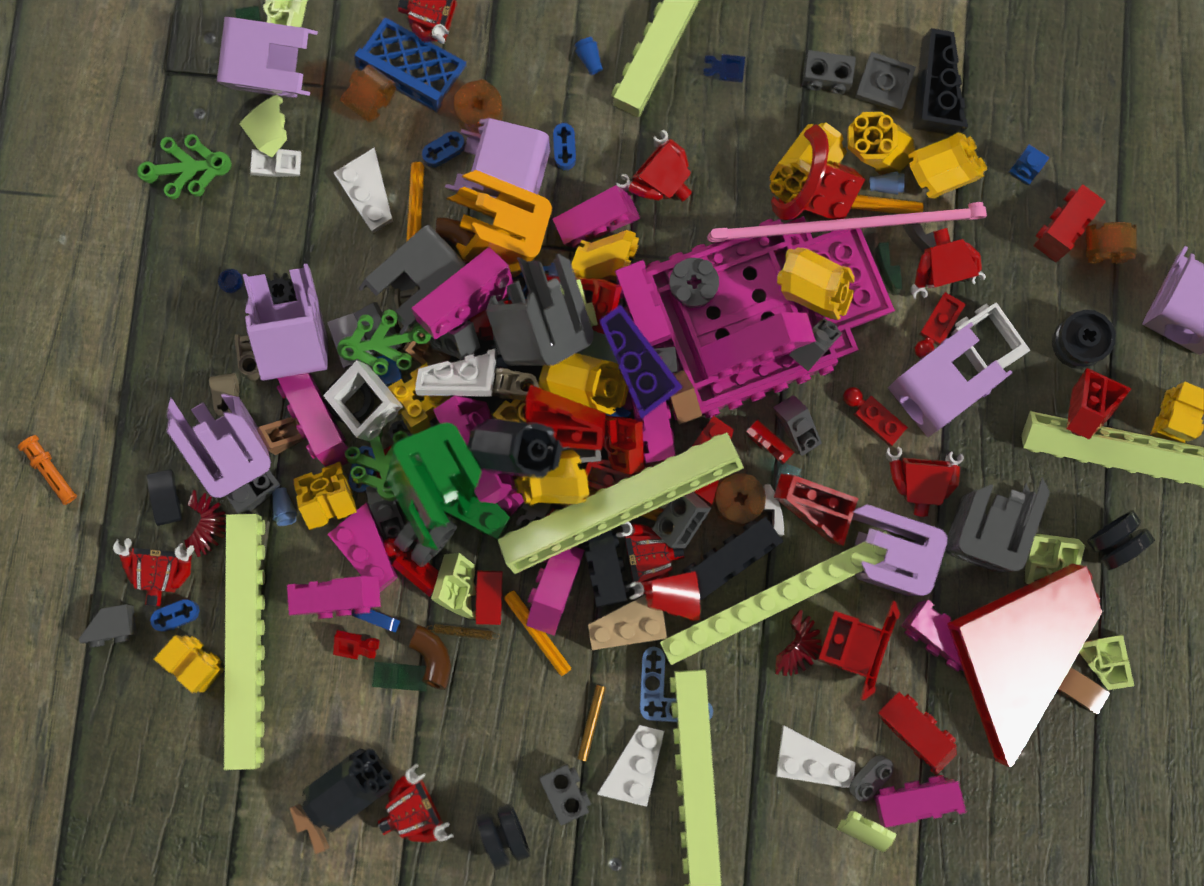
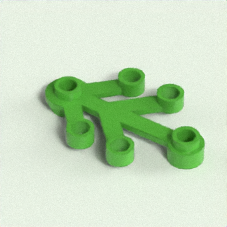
M190 134L184 140L185 145L189 150L197 151L206 159L196 161L180 149L171 137H165L161 140V148L166 153H171L182 163L154 165L151 162H143L139 165L137 174L142 181L153 183L159 175L182 173L174 183H168L164 187V193L168 198L177 199L180 196L181 190L198 171H205L198 181L193 180L188 185L189 192L193 196L199 197L204 193L205 187L216 175L222 176L228 173L231 168L229 156L223 152H211L201 144L196 135ZM191 140H196V144L193 146H190L189 142ZM168 142H172V146L170 148H165V145ZM217 160H222L220 166H215ZM149 167L150 172L143 174V170ZM199 185L200 189L197 192H193V187ZM171 188H176L174 194H169Z
M386 310L382 315L381 323L369 340L361 341L364 333L372 329L374 320L369 315L360 316L357 328L352 336L345 337L339 341L337 352L345 360L353 361L359 359L372 366L376 374L384 375L389 367L388 361L384 358H376L366 351L375 350L396 361L399 369L408 370L412 365V357L390 346L411 341L424 344L431 339V335L417 322L413 325L412 331H407L403 335L397 333L385 336L389 328L396 324L398 318L394 310ZM391 316L394 320L389 321L385 317ZM367 321L370 325L365 326L361 322ZM417 333H423L425 337H420ZM346 348H351L354 352L347 351ZM405 359L409 363L403 364L400 360ZM378 364H381V365H383L385 368L380 369V368L377 367V365H378Z
M381 429L380 434L376 438L367 441L371 443L375 459L361 454L357 447H349L345 451V456L351 464L357 463L380 472L381 479L368 475L364 467L356 466L351 470V476L355 483H364L374 487L381 498L393 501L396 500V497L391 488L387 489L389 487L386 479L395 444L399 439H405L408 436L402 431L395 433L393 436L394 444L385 456L380 441L383 436Z

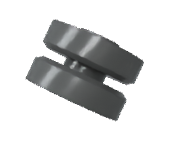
M418 511L438 551L422 546L410 522L399 533L394 541V545L403 553L409 552L414 548L411 560L419 567H423L446 545L455 532L457 525L448 518L449 523H447V527L442 525L437 528L434 526V529H430Z

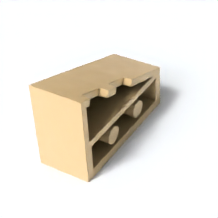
M646 596L588 625L592 650L667 639L663 611L648 608Z

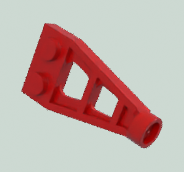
M545 274L547 282L554 278H557L560 282L559 276ZM575 277L576 280H581L583 290H591L593 292L591 303H593L598 325L592 326V329L606 335L600 320L618 307L622 286L603 279Z

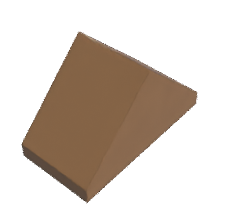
M417 333L418 336L425 337L423 333ZM411 341L403 348V351L409 354L412 360L420 366L425 363L431 366L449 361L451 358L450 355L433 349L430 341L424 344Z
M684 370L673 374L683 388L669 398L679 425L702 416L694 387Z
M292 417L257 428L268 451L275 456L304 440L296 427L300 424L297 417L294 419Z

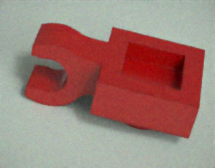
M337 630L334 637L333 655L358 660L359 655L374 659L376 658V650L379 649L380 640L368 638L361 641L362 635Z

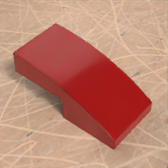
M478 570L476 624L501 625L503 571Z

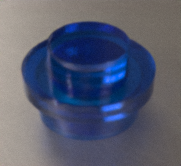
M226 269L218 277V285L226 293L237 292L243 284L241 274L235 269Z

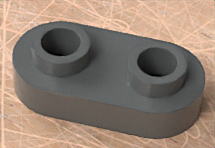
M883 755L873 757L851 781L850 793L862 802L871 799L892 776L894 770L893 763Z

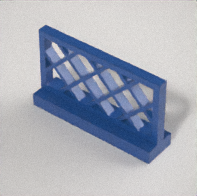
M384 18L363 49L359 48L354 55L356 68L435 112H438L442 106V100L466 67L464 60L431 42H422L413 32L387 18ZM388 27L396 32L397 37L384 39L382 33ZM412 40L416 43L417 48L404 50L402 42ZM399 43L401 51L387 53L385 45ZM382 46L384 54L375 56L369 53L372 47ZM432 51L436 54L437 59L424 61L422 53ZM419 54L421 62L408 65L406 56ZM403 57L404 66L394 67L390 64L389 59ZM452 62L458 66L455 71L445 73L442 64ZM439 65L441 74L428 76L426 67ZM423 68L425 77L414 78L411 76L410 70ZM443 79L444 87L441 91L431 87V81Z

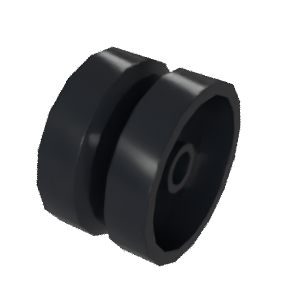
M1082 310L1075 312L1056 327L1052 336V348L1055 356L1062 364L1070 368L1084 369L1095 365L1111 353L1115 345L1116 333L1112 323L1105 315L1095 310Z
M1134 510L1113 520L1087 540L1094 552H1102L1108 549L1101 557V561L1108 571L1132 560L1155 541V538L1148 529L1135 531L1140 526L1141 520Z
M511 803L498 808L497 816L500 825H498L496 818L490 812L476 817L483 846L495 870L510 864L507 848H509L513 858L517 861L531 856L524 831Z

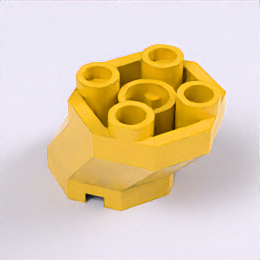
M862 112L848 126V149L863 163L876 168L875 170L879 174L895 171L901 173L913 161L908 158V155L914 152V139L899 125L895 124L889 115H885L883 112Z
M820 123L819 126L825 131L829 143L827 163L833 165L834 161L841 163L847 154L846 146L843 148L842 145L844 140L842 133L828 123ZM808 124L770 175L771 191L785 203H789L799 194L808 178L812 164V146L804 136V133L814 124Z
M956 133L949 138L918 149L908 155V158L913 160L909 164L921 188L927 187L930 191L926 195L933 199L984 177L983 172L987 170L984 160L981 157L978 158L974 151L977 149V146L972 137H966L961 133Z
M625 230L592 243L581 240L571 264L575 277L603 279L606 281L613 280L617 282L615 271L631 264L629 259L635 258L639 241L636 233Z
M806 248L788 249L783 270L777 276V284L781 286V291L786 300L797 302L829 319L839 320L841 319L840 315H846L853 298V290L849 289V283H854V275L851 268L840 266Z
M578 353L555 365H543L538 382L539 388L609 415L616 412L614 411L616 407L621 408L625 404L629 390L617 363Z
M573 449L561 451L559 466L546 473L547 475L543 478L516 476V479H514L517 488L516 493H522L525 504L528 503L529 505L536 503L579 504L586 502L587 499L585 497L589 495L588 481L585 470H580L577 465L581 463L579 455Z

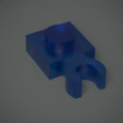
M722 54L721 60H717L714 56H705L704 63H710L713 67L710 69L704 68L703 75L713 76L715 73H719V80L743 83L746 56Z

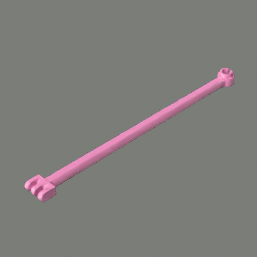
M983 202L968 204L967 209L732 229L715 228L707 235V240L709 242H723L731 239L953 220H975L985 218L987 214Z

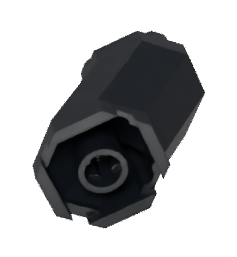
M487 419L471 430L468 442L469 451L480 470L494 474L543 478L547 475L546 473L556 469L559 466L562 445L559 440L555 439L553 435L555 432L552 427L534 422L525 423Z
M359 748L303 789V796L306 794V800L302 802V809L314 826L319 828L326 826L329 828L327 831L334 832L388 792L393 776L375 750Z

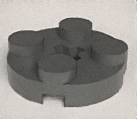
M688 258L677 263L669 280L672 296L681 302L682 305L689 308H700L707 305L714 298L719 287L717 271L710 261L701 258ZM691 277H696L697 280L701 281V284H698L696 289H693L692 285L687 284Z

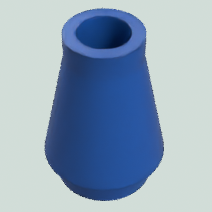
M592 37L578 41L575 44V52L589 71V74L593 75L602 71L597 42L593 41Z

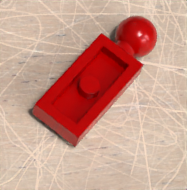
M946 292L942 294L919 333L925 340L919 341L915 346V354L918 358L923 359L934 350L933 344L941 345L940 343L946 339L965 307V303Z
M850 387L845 390L843 394L844 402L849 406L858 407L853 415L887 445L893 446L908 427L873 396L870 395L864 400L860 389Z
M386 539L383 544L388 557L396 558L392 566L430 597L433 594L439 571L430 563L419 567L411 560L413 549L403 553L394 545L396 539Z

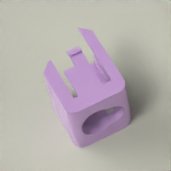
M224 17L217 82L228 88L289 98H297V94L310 96V92L301 90L303 74L296 73L295 71L298 48L307 49L308 34L317 35L318 31L288 25Z
M492 118L480 119L479 124L484 126L478 128L479 133L461 129L460 133L468 137L464 151L476 155L471 172L478 170L537 195L539 194L550 153L548 134L540 130ZM458 173L454 186L445 185L446 188L455 193L462 187H467L479 193L489 194L493 198H496L500 193L462 177L463 174Z
M1184 246L1176 257L1143 321V325L1192 352L1202 355L1204 353V264L1195 260V255L1192 253L1189 258L1184 257L1188 249L1187 246Z
M303 264L304 268L289 270L297 301L273 305L265 274L250 277L247 274H242L249 296L245 307V312L249 313V315L245 316L247 332L262 381L327 370V333L308 264Z
M971 322L952 337L943 340L939 347L903 373L888 387L927 438L982 396L986 397L990 394L992 388L1012 374L1011 370L1006 373L995 360L967 382L953 365L952 361L980 341L970 329L973 326Z
M227 394L221 395L232 413L225 412L224 416L217 420L213 418L204 403L192 408L193 414L200 423L193 427V429L170 397L167 409V432L211 496L223 497L269 470L271 462L268 449L257 431L258 426L239 397Z
M870 505L856 508L853 511V520L915 540V543L873 529H869L868 534L858 532L855 545L865 541L866 543L887 549L884 561L873 565L862 561L861 564L864 570L855 574L857 579L907 596H921L930 593L933 589L947 544V536L944 531Z

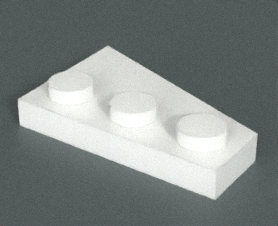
M375 148L334 172V175L372 233L393 221Z
M496 348L488 350V354L474 357V354L465 356V360L453 363L446 361L419 368L415 387L416 394L426 396H492L497 359Z
M639 725L597 794L647 807L664 731Z
M782 726L776 771L777 777L850 788V783L854 779L855 762Z

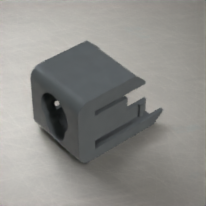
M426 225L368 275L360 285L359 290L362 291L367 286L377 296L390 284L395 289L400 288L401 290L414 289L415 286L420 287L414 295L395 311L398 316L397 319L404 325L399 332L403 335L417 322L411 308L467 264L430 225Z
M556 254L557 259H553L560 282L557 278L547 282L541 262L525 261L517 257L529 291L527 302L525 301L519 281L507 286V294L510 296L512 304L498 305L495 295L490 298L486 312L502 358L508 365H555L588 347L593 341V329L571 262L560 254Z
M1041 478L1037 493L1035 491L1030 492L1025 483L1022 493L1011 490L1009 499L996 495L993 506L990 507L988 514H985L984 511L993 488L992 484L963 495L947 537V553L952 557L997 573L1022 569L1026 564L1050 494L1043 478Z

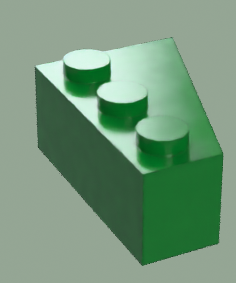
M475 492L466 513L463 512L457 499L446 504L444 501L440 503L445 513L497 541L503 537L511 522L510 517L497 503L479 502Z

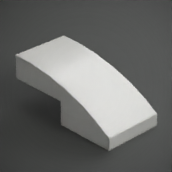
M252 149L250 175L270 177L300 176L301 151L279 149L273 157H270L260 150Z
M765 484L762 489V512H772V526L779 536L782 537L784 535V522L779 501L774 498L775 492L771 485Z

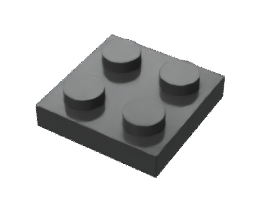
M871 52L855 98L900 113L916 67Z

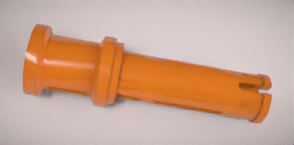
M33 435L26 438L17 448L19 451H23L31 461L30 466L39 470L63 505H67L75 500L77 495L51 462V454L46 452L40 445L38 436Z

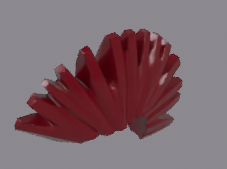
M193 490L187 505L194 511H197V513H200L201 518L192 535L184 541L186 550L192 545L197 557H200V549L204 555H206L205 548L209 552L212 551L207 541L216 546L219 545L210 534L222 539L225 535L221 532H226V529L218 526H226V523L221 522L226 520V517H220L226 513L225 511L213 513L221 504L218 502L209 509L212 496L205 500L206 493H203L199 503H197L196 490Z
M799 610L789 622L797 634L794 641L788 644L776 657L775 674L779 675L781 669L783 676H787V673H789V676H792L793 672L796 675L798 674L797 665L805 671L806 668L802 659L812 666L814 664L812 659L817 660L812 652L820 654L816 649H821L822 646L816 643H822L821 639H812L820 631L819 629L810 631L815 621H810L811 617L809 615L802 620V610Z

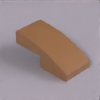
M1071 667L1057 689L1095 714L1099 713L1110 694L1104 688Z
M298 804L290 807L297 833L308 830L315 854L330 848L322 829L313 825L303 811L302 806Z

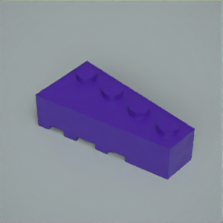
M621 305L600 320L642 419L683 387Z

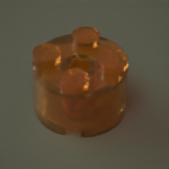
M367 65L361 72L356 70L349 79L351 85L342 94L340 101L370 123L381 115L377 111L382 106L386 108L391 102L396 91V86H394L396 83L372 65Z
M480 79L463 85L454 96V109L457 121L463 130L479 133L478 128L484 126L479 124L480 119L492 118L502 121L503 104L501 95L486 80Z
M1109 222L1104 223V226L1096 229V224L1086 227V257L1088 258V263H1102L1103 259H1112V263H1126L1128 259L1136 258V224L1132 226V223Z
M743 473L733 474L725 478L717 488L714 496V508L718 516L725 522L735 526L747 525L755 520L764 510L766 503V494L762 484L753 475ZM737 494H739L740 497L745 498V501L742 503V506L739 502H734V499L737 497Z

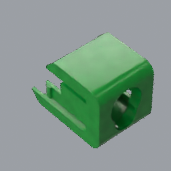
M446 422L398 441L393 449L386 479L422 546L438 551L413 502L428 528L434 529V526L437 528L442 525L447 527L449 520L440 503L444 501L446 504L457 499L463 512L466 513L482 471L456 426Z

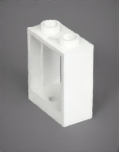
M997 302L990 307L986 303L975 311V317L969 320L966 316L955 324L956 329L951 333L953 336L970 322L974 326L989 316L1012 348L1011 352L997 360L1003 369L1030 351ZM973 346L964 352L978 373L988 367Z
M356 361L323 395L357 438L367 441L376 438L380 434L381 429L388 422L392 421L403 407L370 365ZM367 382L383 403L361 425L345 406V403Z

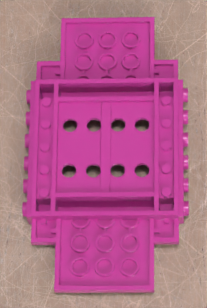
M801 217L785 224L803 223L806 222V220L804 217ZM768 219L760 223L759 226L783 224L780 219L776 221ZM861 228L836 230L813 238L811 233L731 239L723 242H714V244L708 246L700 244L692 248V252L684 255L682 252L673 254L669 257V260L662 263L654 261L648 264L645 269L650 282L653 284L654 293L671 333L670 340L652 347L654 349L675 347L677 371L684 370L694 387L702 416H705L706 419L720 414L719 410L726 407L729 410L736 409L743 405L742 401L750 398L752 402L760 400L766 396V392L774 390L775 393L786 390L789 388L788 384L797 382L798 385L811 380L810 376L819 373L820 376L833 372V367L837 365L838 359L856 353L859 350L850 330L851 328L895 311ZM806 248L840 266L851 268L854 275V283H849V289L853 290V298L846 315H840L841 319L839 320L829 319L797 302L786 300L781 291V286L777 284V276L783 270L788 249ZM688 258H701L710 261L719 277V287L716 295L707 305L700 308H689L682 305L681 302L672 296L669 288L670 275L675 265ZM744 269H755L757 277L754 280H746L743 276ZM691 277L687 284L692 285L693 289H696L697 285L701 284V281L697 280L696 277ZM755 290H762L766 295L765 301L761 303L755 302L752 299V293ZM709 307H717L720 310V317L718 319L711 320L707 317L706 311ZM765 312H770L773 315L781 312L807 313L811 328L822 318H826L828 321L833 322L838 330L842 332V335L809 371L790 356L791 352L775 356L769 361L753 364V367L750 369L734 371L731 377L719 379L718 376L708 377L699 348L717 341L715 337L717 330L725 329L731 335L761 322V315ZM628 390L625 404L622 407L631 411L633 408L630 391ZM667 399V401H668V403H669V406H670V409H671V411H672V414H673V416H674V419L677 420L676 417H675V414H674V412H673V409H672V407H671V404H670V402H669V399Z

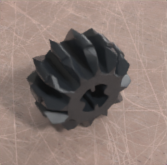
M274 273V280L272 281L270 278H266L273 305L297 301L292 279H289L287 273H284L281 278L278 273ZM280 290L285 293L282 297L277 294Z

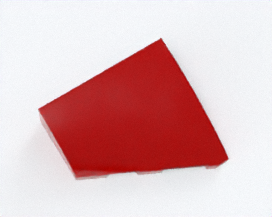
M606 416V438L603 441V445L608 452L612 469L629 475L644 470L642 421L617 416Z
M759 420L745 433L762 450L766 449L782 465L794 453L789 446Z
M696 571L643 583L648 608L666 611L674 616L679 615L689 618L690 621L700 620V596Z

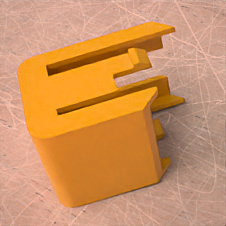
M478 170L462 175L467 180L500 192L496 198H493L489 194L479 193L467 187H462L455 195L447 198V200L494 218L493 225L463 214L459 227L476 234L467 246L460 243L456 244L462 259L471 262L490 247L508 264L512 278L517 277L522 272L517 257L525 261H532L541 249L552 211L551 203L545 197Z

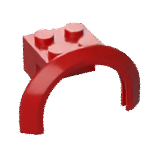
M815 124L804 133V136L812 146V164L803 188L789 203L785 204L782 199L777 200L774 196L771 200L773 212L782 220H792L804 210L833 220L845 219L865 181V178L851 167L835 161L833 165L827 163L829 152L828 138L825 131Z
M894 601L888 610L882 629L859 622L858 618L834 611L818 658L819 662L865 677L860 697L862 701L875 693V684L890 636L900 616L897 604Z

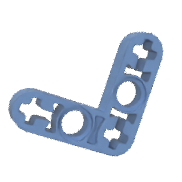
M649 647L642 656L640 712L647 720L677 722V718H672L669 713L671 703H676V698H663L665 654L658 647ZM652 651H656V654L661 656V660L656 661L655 669L661 668L660 674L655 672L645 673L646 667L651 669V661L647 660L646 657L651 655ZM650 676H656L660 681L658 689L654 691L648 690L645 686V681ZM653 701L654 706L662 707L661 702L665 701L667 702L665 707L666 717H661L662 712L655 711L653 716H649L648 711H644V706H649V702ZM708 702L710 720L713 715V707Z

